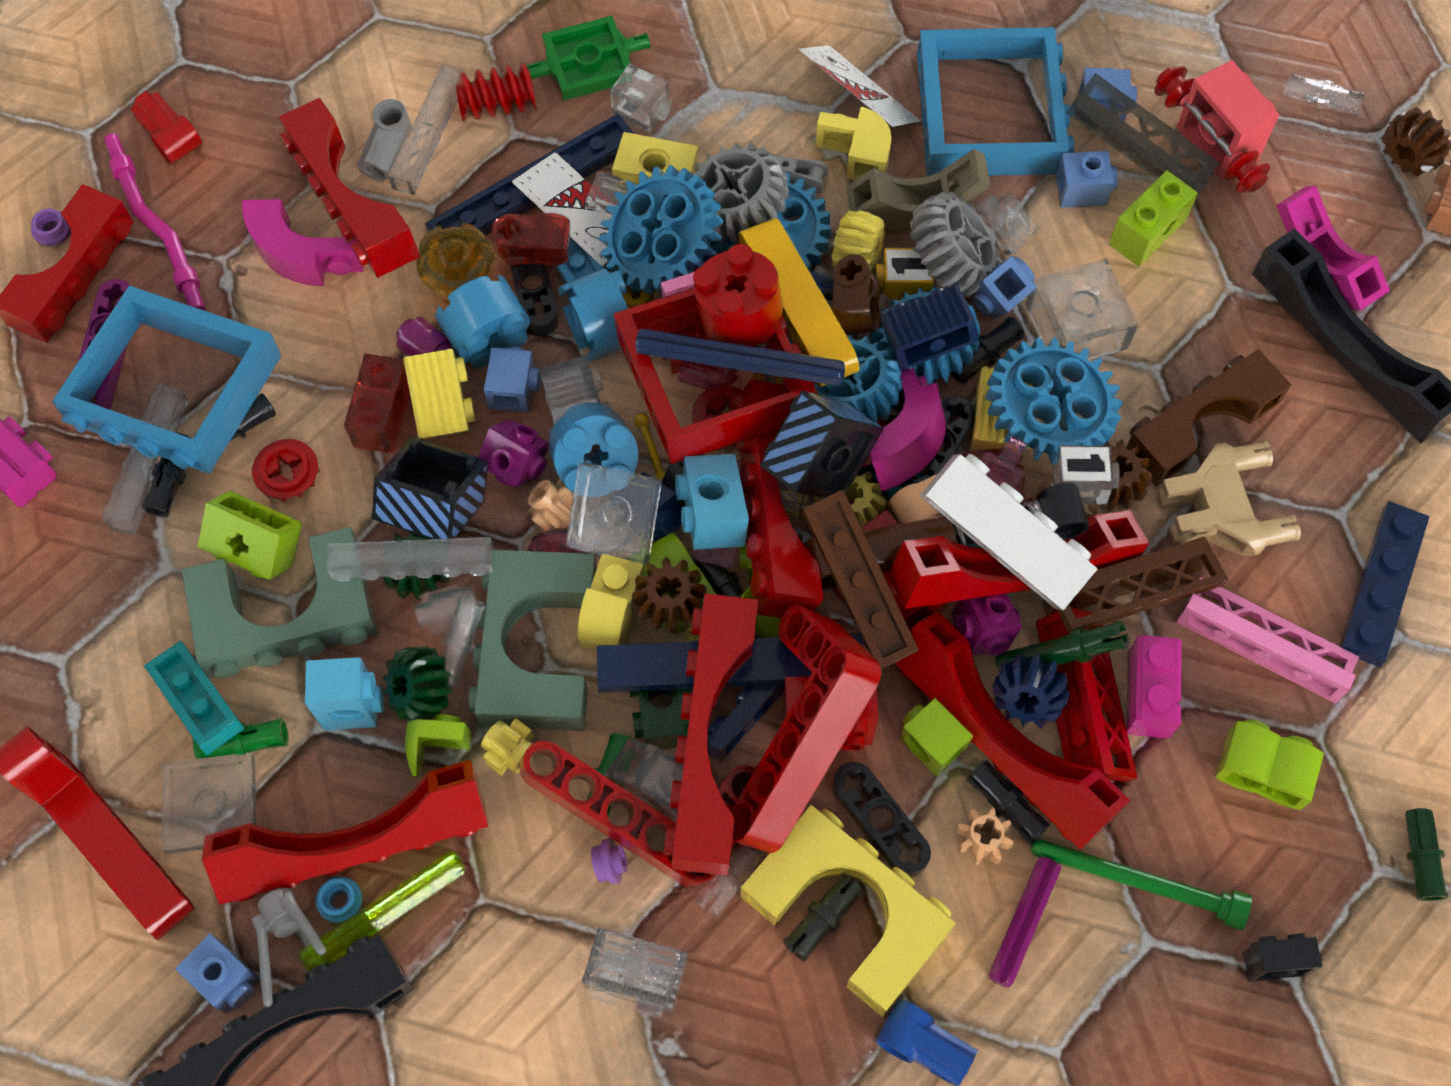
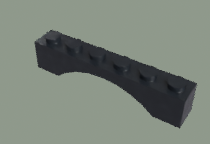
M1295 228L1264 249L1252 275L1420 444L1451 422V381L1440 370L1422 365L1402 355L1373 333L1354 313L1339 292L1328 271L1323 256Z
M379 934L374 938L365 936L352 943L346 949L347 955L332 965L330 962H325L310 970L305 975L306 981L291 991L286 988L274 993L271 1006H265V1008L249 1018L247 1015H243L232 1020L222 1028L223 1035L207 1045L205 1042L188 1048L179 1056L181 1062L165 1072L157 1070L146 1075L137 1082L136 1086H227L233 1075L252 1054L281 1033L299 1024L325 1016L344 1014L375 1016L413 991L414 988L388 943Z

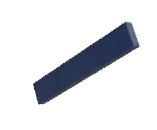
M616 114L426 222L427 232L445 256L449 257L537 206L511 182L536 164L556 152L583 178H586L615 161L623 132L635 133L622 117Z
M850 634L863 647V640L860 634ZM780 637L754 638L751 658L734 673L725 687L785 684V677L811 676L812 672L781 641ZM699 641L597 646L598 692L692 689L694 677H686L689 650L698 651Z

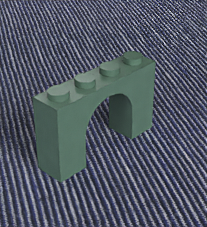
M351 527L309 537L317 577L315 596L309 607L299 617L279 626H260L244 619L236 575L225 559L182 569L197 664L209 677H231L238 674L240 669L255 665L259 667L274 666L279 664L282 658L298 654L302 656L317 655L323 652L325 647L341 643L344 645H355L367 640L368 636L378 634L360 544Z
M492 550L491 564H485L482 573L483 590H488L486 604H480L478 610V629L483 630L482 645H475L473 655L474 670L479 671L478 685L471 686L469 692V711L475 712L474 714L480 727H492L500 720L510 726L513 720L517 718L530 729L585 731L588 694L585 676L537 674L525 671L506 655V643L509 633L517 621L534 610L548 607L581 609L586 588H591L597 570L595 554Z

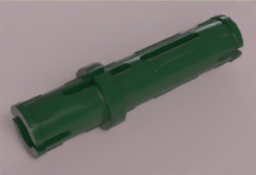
M1121 620L1090 630L1080 627L1073 629L1070 635L1006 651L995 656L996 667L1005 663L1006 660L1014 661L1020 652L1029 660H1032L1039 652L1041 662L1044 663L1056 660V665L1075 660L1085 663L1092 660L1095 655L1127 649L1129 647V636L1125 634L1110 638L1120 635L1121 631L1126 630Z

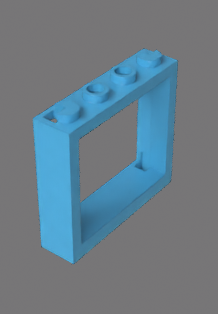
M1055 27L920 30L917 63L926 177L942 171L973 149L985 154L989 176L1048 175L1057 173L1062 153H1074L1073 135H1067V127L1070 124V105L1064 104L1063 96L1066 94L1067 78L1065 73H1060L1059 66L1062 65L1063 45L1056 41ZM1042 58L1051 142L945 144L938 60Z
M128 286L52 402L63 416L62 422L73 425L77 432L84 433L85 430L98 434L102 439L113 445L119 446L121 443L133 446L138 452L149 458L161 456L171 460L172 463L183 470L191 467L210 474L281 358V353L272 334ZM141 323L242 358L193 439L90 403Z

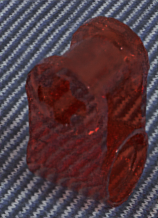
M545 213L542 215L505 214L497 218L493 223L492 236L497 243L500 258L507 264H544L556 266L568 261L571 222L567 217L556 213ZM510 224L514 225L515 231H512ZM509 248H513L514 255L511 254Z

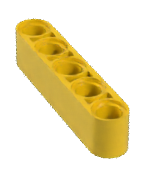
M773 218L738 232L739 244L748 245L752 251L767 257L776 267L783 302L782 315L787 324L788 336L792 343H797L801 354L842 360L845 363L844 377L859 372L858 358L851 342L781 222L777 218ZM815 382L818 387L827 385Z

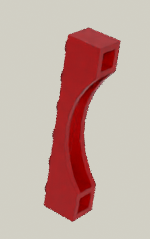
M317 98L279 116L285 130L279 134L284 147L289 155L294 154L293 158L303 176L310 174L307 176V180L317 198L324 196L321 201L330 219L335 220L339 218L336 221V225L346 243L354 242L351 244V248L360 265L363 267L368 264L376 277L379 278L420 258L411 230L394 205L376 202L358 195L346 187L339 179L340 160L346 146L334 117L321 98Z
M750 379L742 393L736 395L732 411L788 393L789 391L786 385ZM779 428L737 442L735 445L741 457L739 475L741 485L744 487L745 503L749 517V539L746 552L747 557L752 562L751 595L758 599L757 615L782 618L787 609L793 605H800L814 611L824 599L819 562L805 547L790 523L782 504L778 479L760 466L764 458V451L768 444L775 439L780 430Z
M1130 510L1093 515L1088 518L1089 529L1083 534L1071 538L1092 554L1088 561L1097 570L1140 557L1149 545V541ZM945 536L903 541L888 573L905 609L1032 590L983 548L958 544Z
M705 593L703 609L694 608L691 635L699 636L698 651L689 650L686 677H694L693 693H683L680 718L681 720H689L687 737L678 736L675 763L684 764L682 781H672L669 808L678 809L676 826L667 825L664 854L673 855V870L728 876L735 818L723 801L712 776L707 751V731L711 713L721 691L734 673L752 656L758 599Z
M939 611L915 624L910 633L919 651L895 662L902 674L914 682L931 701L936 698L973 735L971 743L975 744L993 762L995 768L1007 776L1025 794L1027 800L1037 807L1058 828L1063 837L1070 840L1081 850L1118 815L1130 800L1098 768L1076 764L1049 753L1032 743L1008 720L1006 721V717L1001 711L995 708V703L981 681L973 660L969 641Z
M467 760L427 772L418 785L397 805L374 819L350 828L326 833L298 834L271 830L248 823L206 835L202 862L219 905L232 901L244 902L262 892L276 888L289 889L310 878L321 875H337L348 867L365 862H381L393 854L410 849H426L437 841L454 836H470L479 829L488 827L486 807L472 760Z

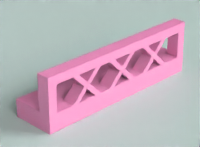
M1222 587L1203 592L1218 600L1220 606L1200 597L1202 593H1193L1188 598L1176 622L1335 704L1350 690L1356 677L1352 672L1359 656ZM1248 615L1256 619L1259 626L1242 617ZM1287 635L1297 640L1299 646L1281 637ZM1327 655L1344 665L1341 668L1321 657Z

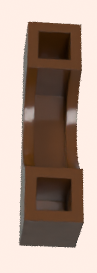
M1259 349L1246 358L1239 355L1231 360L1224 367L1223 373L1216 378L1209 375L1202 379L1192 389L1193 393L1184 399L1177 396L1169 401L1162 408L1161 414L1151 420L1149 417H1145L1136 423L1129 431L1131 437L1125 449L1131 450L1139 445L1140 452L1137 457L1150 458V466L1147 471L1153 474L1152 483L1157 487L1164 479H1169L1188 466L1197 449L1193 436V424L1211 415H1228L1250 424L1279 405L1292 384Z

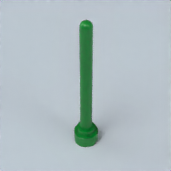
M1037 839L1031 844V852L1036 857L1050 858L1064 866L1215 912V918L1223 920V925L1242 931L1246 926L1252 905V895L1232 889L1230 893L1222 891L1219 895L1042 839Z

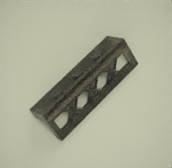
M1096 73L1066 112L1156 179L1167 170L1197 191V196L1208 184L1207 180L1220 164ZM1094 87L1108 96L1110 110L1089 96ZM1116 102L1120 104L1123 108H1117ZM1132 113L1138 117L1141 132H1138L1124 122L1118 115ZM1147 125H1149L1154 130L1148 131ZM1162 135L1170 141L1172 155L1149 140V137ZM1178 147L1186 153L1179 154ZM1194 158L1206 168L1199 176L1182 164L1180 160Z

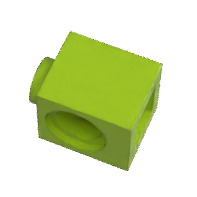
M936 698L926 707L921 703L917 704L902 719V723L905 726H903L900 740L936 777L968 749L973 737Z

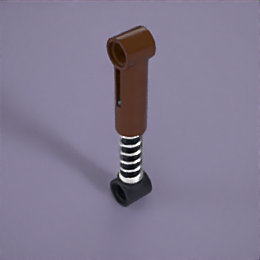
M1061 483L1050 486L1037 494L1035 502H1025L1022 505L1033 515L1038 510L1050 518L1058 526L1054 533L1063 540L1075 538L1086 532L1090 527L1078 486L1074 483ZM943 515L863 532L882 572L890 571L903 541L945 536L951 541L965 546L976 544ZM814 537L808 539L804 545L819 562L822 590L837 588Z

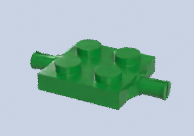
M613 15L543 33L542 39L546 50V60L526 64L531 73V79L551 75L557 82L564 101L635 82L634 71L630 63V53L650 49L651 46L647 33L625 38L617 29Z

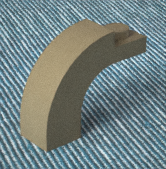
M973 149L947 168L927 177L902 179L872 168L846 188L849 209L851 211L858 212L861 210L883 219L884 230L905 231L912 230L910 227V221L913 219L912 213L918 209L919 205L933 195L937 196L942 192L945 194L952 192L957 197L962 196L966 203L970 204L971 199L990 188L991 185L985 154Z

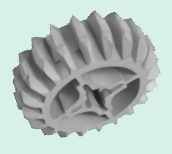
M736 142L730 150H726L721 146L720 153L714 156L706 153L705 163H695L696 173L691 174L699 176L714 191L715 196L713 199L721 205V209L715 214L723 220V224L713 228L722 236L721 240H718L719 243H722L729 237L736 244L738 232L777 218V213L785 211V200L789 198L788 178L785 170L781 167L780 161L775 155H770L765 147L757 149L752 143H749L742 149Z
M942 192L937 196L933 195L919 205L918 209L912 213L913 219L910 221V227L913 231L910 236L916 243L914 251L919 253L922 259L920 264L926 266L929 271L928 276H933L940 288H950L953 284L959 286L964 297H971L980 291L978 283L987 277L1000 263L998 260L1000 252L995 248L996 239L991 236L989 232L990 227L985 225L982 215H978L975 212L974 205L967 204L962 196L957 197L952 192L946 194Z

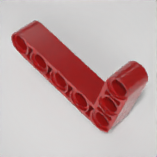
M800 605L791 606L782 616L778 629L779 637L812 674L731 810L735 818L732 841L767 853L778 851L786 841L875 692L881 677L879 662L836 621Z
M29 726L24 727L0 747V774L15 788L46 810L128 910L156 940L162 939L196 909L189 898L97 790L62 752Z
M538 741L525 751L520 762V774L522 779L533 789L681 885L696 887L710 880L715 875L703 873L701 876H694L688 871L673 870V855L664 854V850L656 851L648 846L646 842L648 829L657 828L666 836L667 825L676 826V822L552 742ZM537 754L548 756L553 763V772L548 775L536 774L531 769L530 758ZM739 765L725 774L717 784L719 793L730 812L739 798L732 790L733 778L740 777L748 782L756 767ZM574 779L586 781L591 788L590 799L585 801L574 799L569 792V782ZM618 803L627 809L629 813L627 825L617 826L609 820L607 816L609 805Z

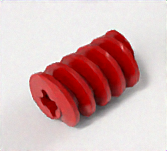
M520 63L518 75L514 74L510 65H505L503 77L499 76L495 67H491L489 78L486 80L479 69L475 70L473 82H470L465 72H460L459 83L456 84V93L462 122L466 121L468 110H471L476 120L481 119L483 107L487 109L491 117H495L498 105H501L506 115H510L512 104L516 103L520 112L523 113L526 111L527 101L529 100L537 111L531 73L525 63Z

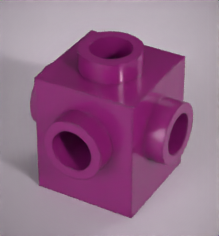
M509 419L489 427L478 458L489 461L488 471L493 473L499 482L508 486L518 487L531 480L538 479L544 472L547 465L545 455L549 448V442L539 437L537 431L532 427L517 424Z
M1007 593L960 600L951 612L955 628L970 643L972 656L981 654L997 656L1008 651L1022 628L1019 612L1013 607Z

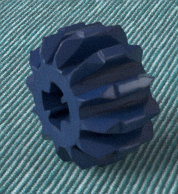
M1020 652L1014 661L1006 660L1001 665L998 676L994 679L992 693L996 695L994 699L995 708L1006 710V721L1012 718L1020 719L1022 728L1030 721L1040 729L1047 723V720L1056 722L1069 699V688L1066 687L1068 682L1067 673L1056 672V660L1049 663L1041 662L1039 652L1032 660H1029Z

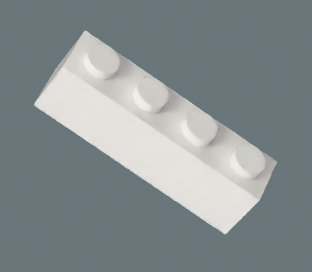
M969 453L966 458L961 454L953 455L922 492L920 497L1053 608L1064 610L1097 571V568L1088 561L1092 554L1075 540L1070 539L1066 543L1055 534L1054 531L1058 526L1045 514L1037 510L1033 515L1020 504L1024 499L1023 496L1010 485L1003 482L998 486L988 478L986 474L990 469L974 455Z

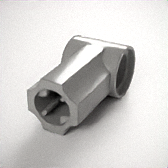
M395 99L381 101L374 108L372 116L375 123L357 164L360 172L373 180L381 182L391 179L403 148L409 145L414 137L413 127L407 110L402 102Z

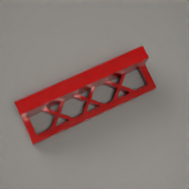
M1070 607L1076 619L1093 614L1091 611ZM1058 611L1035 621L1040 643L1069 635ZM1102 624V625H1099V626H1096V627H1093V628H1090V629H1094V628H1097V627H1101V626H1103V624ZM1110 653L1095 655L1092 660L1085 663L1075 660L1056 665V672L1067 673L1068 682L1066 687L1069 688L1067 705L1063 707L1061 716L1056 720L1064 759L1076 764L1098 768L1109 780L1130 782L1138 779ZM1092 666L1098 672L1099 681L1094 676ZM1101 707L1107 713L1108 722L1103 717ZM1111 750L1116 755L1118 767H1114Z

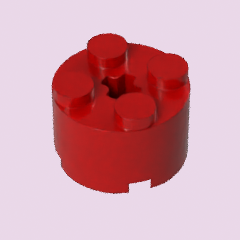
M736 244L728 251L713 256L694 272V294L700 321L704 332L711 340L755 346L769 339L778 330L781 323L783 302L778 272L774 264L767 257L752 251L748 245Z

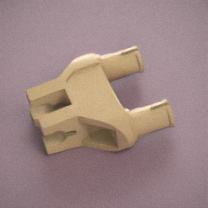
M1264 440L1259 443L1232 447V445L1227 443L1216 444L1197 472L1163 480V489L1158 490L1156 493L1161 508L1193 503L1196 511L1176 516L1174 519L1176 525L1169 528L1173 545L1205 536L1207 541L1227 551L1242 556L1259 555L1265 549V546L1289 541L1295 542L1300 539V526H1291V524L1298 521L1293 514L1265 521L1256 519L1242 483L1240 471L1272 466V450L1264 451L1270 447L1267 441Z

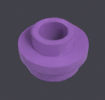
M47 208L40 210L32 218L31 233L39 244L48 247L56 246L66 241L70 236L71 229L60 214V211Z
M610 838L602 840L601 845L592 847L591 860L597 880L600 883L609 881L612 885L620 883L622 873L627 872L628 868L623 847L621 845L616 846Z

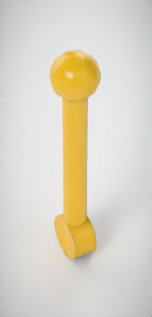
M639 413L634 419V424L637 428L641 429L657 474L655 479L661 482L665 472L648 428L650 419L646 414Z

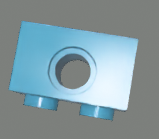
M735 454L684 457L683 474L676 475L675 488L677 500H684L685 507L681 509L682 530L684 533L690 532L693 550L745 547L749 517Z
M361 657L306 661L305 705L325 731L377 727V713L384 711V692L382 686H377L374 672L368 671Z

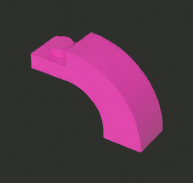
M1316 185L1305 186L1276 205L1287 233L1295 228L1323 256L1333 281L1352 310L1361 311L1390 291L1377 256L1356 252L1338 236L1330 222Z
M281 199L242 200L244 222L255 247L264 262L279 275L301 284L324 286L325 273L332 272L344 275L350 272H364V266L360 265L351 248V244L354 243L353 241L346 243L343 237L310 238L295 233L290 229V219Z
M914 367L901 370L900 379H902L903 395L905 398L904 407L896 419L883 427V432L870 452L881 492L900 485L919 473L935 457L944 440L946 419L937 383L928 385L924 375L916 376Z

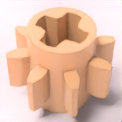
M561 479L556 484L549 480H543L535 486L528 498V504L531 506L528 512L533 515L531 520L545 531L552 525L556 528L564 529L575 520L579 513L580 506L576 503L579 500V496L570 491Z
M991 808L987 815L979 816L976 810H970L968 819L971 826L959 824L956 833L965 837V841L958 850L959 853L968 851L975 857V866H978L982 859L989 857L994 864H999L1002 857L998 848L1010 850L1014 843L1010 838L1004 837L1005 832L1011 825V821L1001 822L995 817V808ZM981 829L989 831L990 842L988 845L980 842L981 835L979 833Z

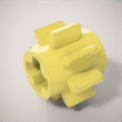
M517 718L513 720L510 726L502 720L496 722L488 730L481 742V747L487 751L483 755V759L486 760L485 764L501 776L507 768L516 774L519 773L522 757L525 751L532 745L531 741L534 738L533 730Z

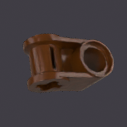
M854 254L845 256L838 261L834 268L831 310L846 335L878 331L881 324L879 308L880 282L874 274L870 273L869 264L864 257Z

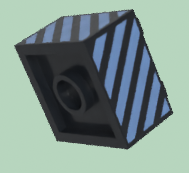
M802 390L790 405V412L775 439L768 444L764 451V458L760 466L795 493L824 498L843 489L846 495L884 428L847 402Z
M411 436L374 478L372 519L450 545L484 502L489 461Z

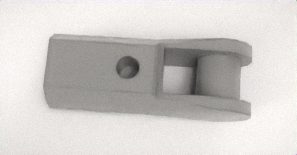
M775 155L785 173H790L791 184L796 183L802 178L804 179V191L812 187L816 188V194L823 191L825 185L822 178L828 174L829 170L826 163L819 160L794 159Z

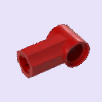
M145 91L135 98V103L130 109L132 114L149 133L154 145L170 165L203 144L199 134L184 115L178 116L158 92L149 93Z

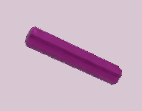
M1040 857L1036 862L988 974L989 979L1000 986L1009 988L1014 983L1060 874L1061 865L1050 858Z

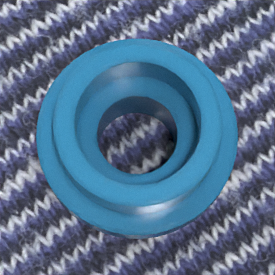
M334 877L327 880L319 888L316 895V907L319 914L332 923H344L353 919L360 911L363 902L360 887L347 877ZM338 894H347L348 900L345 906L334 908V898Z

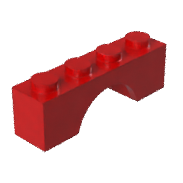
M84 184L80 186L60 213L71 229V242L63 258L45 271L29 275L15 274L0 294V316L7 326L45 343H48L54 333L61 329L66 316L77 301L85 296L92 280L107 265L110 255L120 241L128 236L134 223L121 200Z

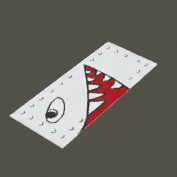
M829 45L799 49L871 110L879 114L892 127L921 122L920 119Z
M556 152L511 181L601 266L609 262V260L601 256L600 252L608 246L599 241V237L609 231L601 225V221L611 219L612 214L606 210V207L614 205Z

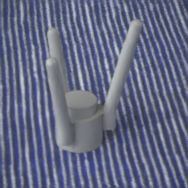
M288 888L277 889L263 896L257 906L260 914L251 919L257 933L263 1004L266 1007L271 1006L273 1003L267 932L274 933L277 938L287 937L297 932L316 965L318 966L326 962L322 956L326 952L325 946L301 911L293 891Z

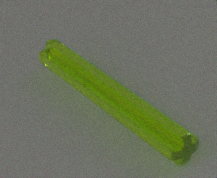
M449 851L320 937L321 942L326 948L324 954L319 955L311 944L302 949L299 956L306 969L310 971L325 962H330L331 964L344 955L346 949L352 943L365 936L374 935L463 875L465 867L459 856L454 851Z

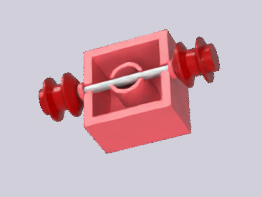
M1233 60L1196 79H1184L1187 74L1185 66L1176 68L1172 66L1164 70L1156 80L1157 85L1154 93L1157 96L1167 95L1164 102L1167 108L1183 107L1177 124L1179 131L1221 181L1224 179L1234 180L1236 178L1239 180L1236 186L1238 193L1245 191L1252 193L1261 188L1268 180L1267 173L1270 170V165L1268 163L1258 165L1256 162L1259 161L1280 115L1276 111L1274 104L1262 95L1252 83L1248 74L1242 72Z

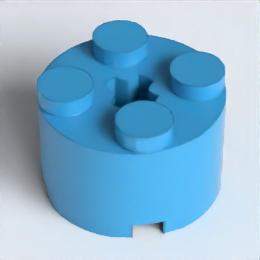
M602 269L559 286V297L567 295L569 305L562 308L571 333L579 349L587 347L590 351L585 356L586 360L591 362L621 350L613 317L614 313L628 309L623 298V294H626V286L618 271L610 273L607 269Z
M487 275L465 283L447 297L451 304L444 312L439 306L435 314L437 322L458 357H464V361L469 362L474 369L484 367L489 363L491 348L520 347L528 340L526 330L529 327L530 318L507 280L500 275H497L498 281L491 282Z
M595 402L577 404L568 409L559 421L555 422L550 431L549 452L561 481L573 493L589 497H601L624 489L630 484L638 463L637 443L625 420L610 407ZM592 445H599L600 448L596 449L594 454H588L592 450Z

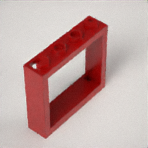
M694 288L613 314L618 342L670 464L683 461L686 456H698L779 429L790 412V405L794 398L799 396L802 390L818 394L814 382L782 377L789 391L788 393L680 428L649 355L639 354L636 351L635 343L640 329L671 333L701 323ZM781 315V323L778 330L769 339L764 341L767 348L801 354L796 342L790 344L787 338V324L784 316Z

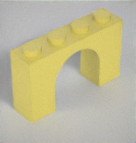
M810 805L798 819L782 847L774 853H769L741 886L740 897L776 926L800 896L812 884L821 879L840 876L842 873H846L851 878L869 887L879 899L884 911V935L850 977L846 987L883 1018L950 934L956 923L949 918L952 913L941 901L932 896L926 899L913 888L915 882L908 874L898 867H893L891 870L878 860L879 853L870 843L860 837L855 841L842 830L844 825L837 816L827 809H823L820 812Z

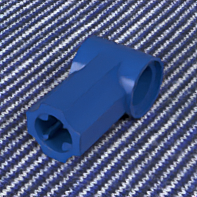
M898 999L875 1042L895 1057L908 1063H913L914 1061L949 1084L959 1086L972 1065L978 1050L934 1024L935 1019L918 1006L906 1000Z

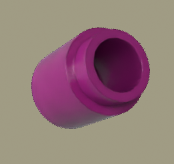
M417 317L413 320L407 319L396 333L398 338L397 348L407 356L447 349L454 350L446 335L423 317Z

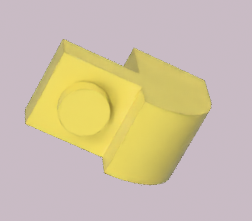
M865 107L860 108L858 119L838 113L820 112L817 122L815 147L849 153L846 179L857 180L872 168H876L884 173L887 172L891 147V131L886 121L879 114Z
M602 553L591 588H586L580 610L577 636L582 648L597 652V646L627 645L635 620L632 612L634 604L632 594L638 590L635 579L637 576H643L645 570L643 564Z

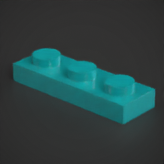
M181 640L144 665L189 733L206 755H209L245 729Z

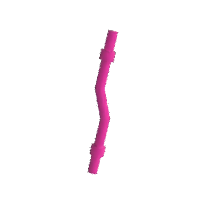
M108 134L105 136L104 142L111 158L109 166L114 178L120 181L131 213L164 242L175 271L172 277L177 290L184 294L187 305L206 311L198 289L201 283L195 269L189 266L177 233L145 205L134 177L136 169L131 157L125 154L119 136L117 134Z

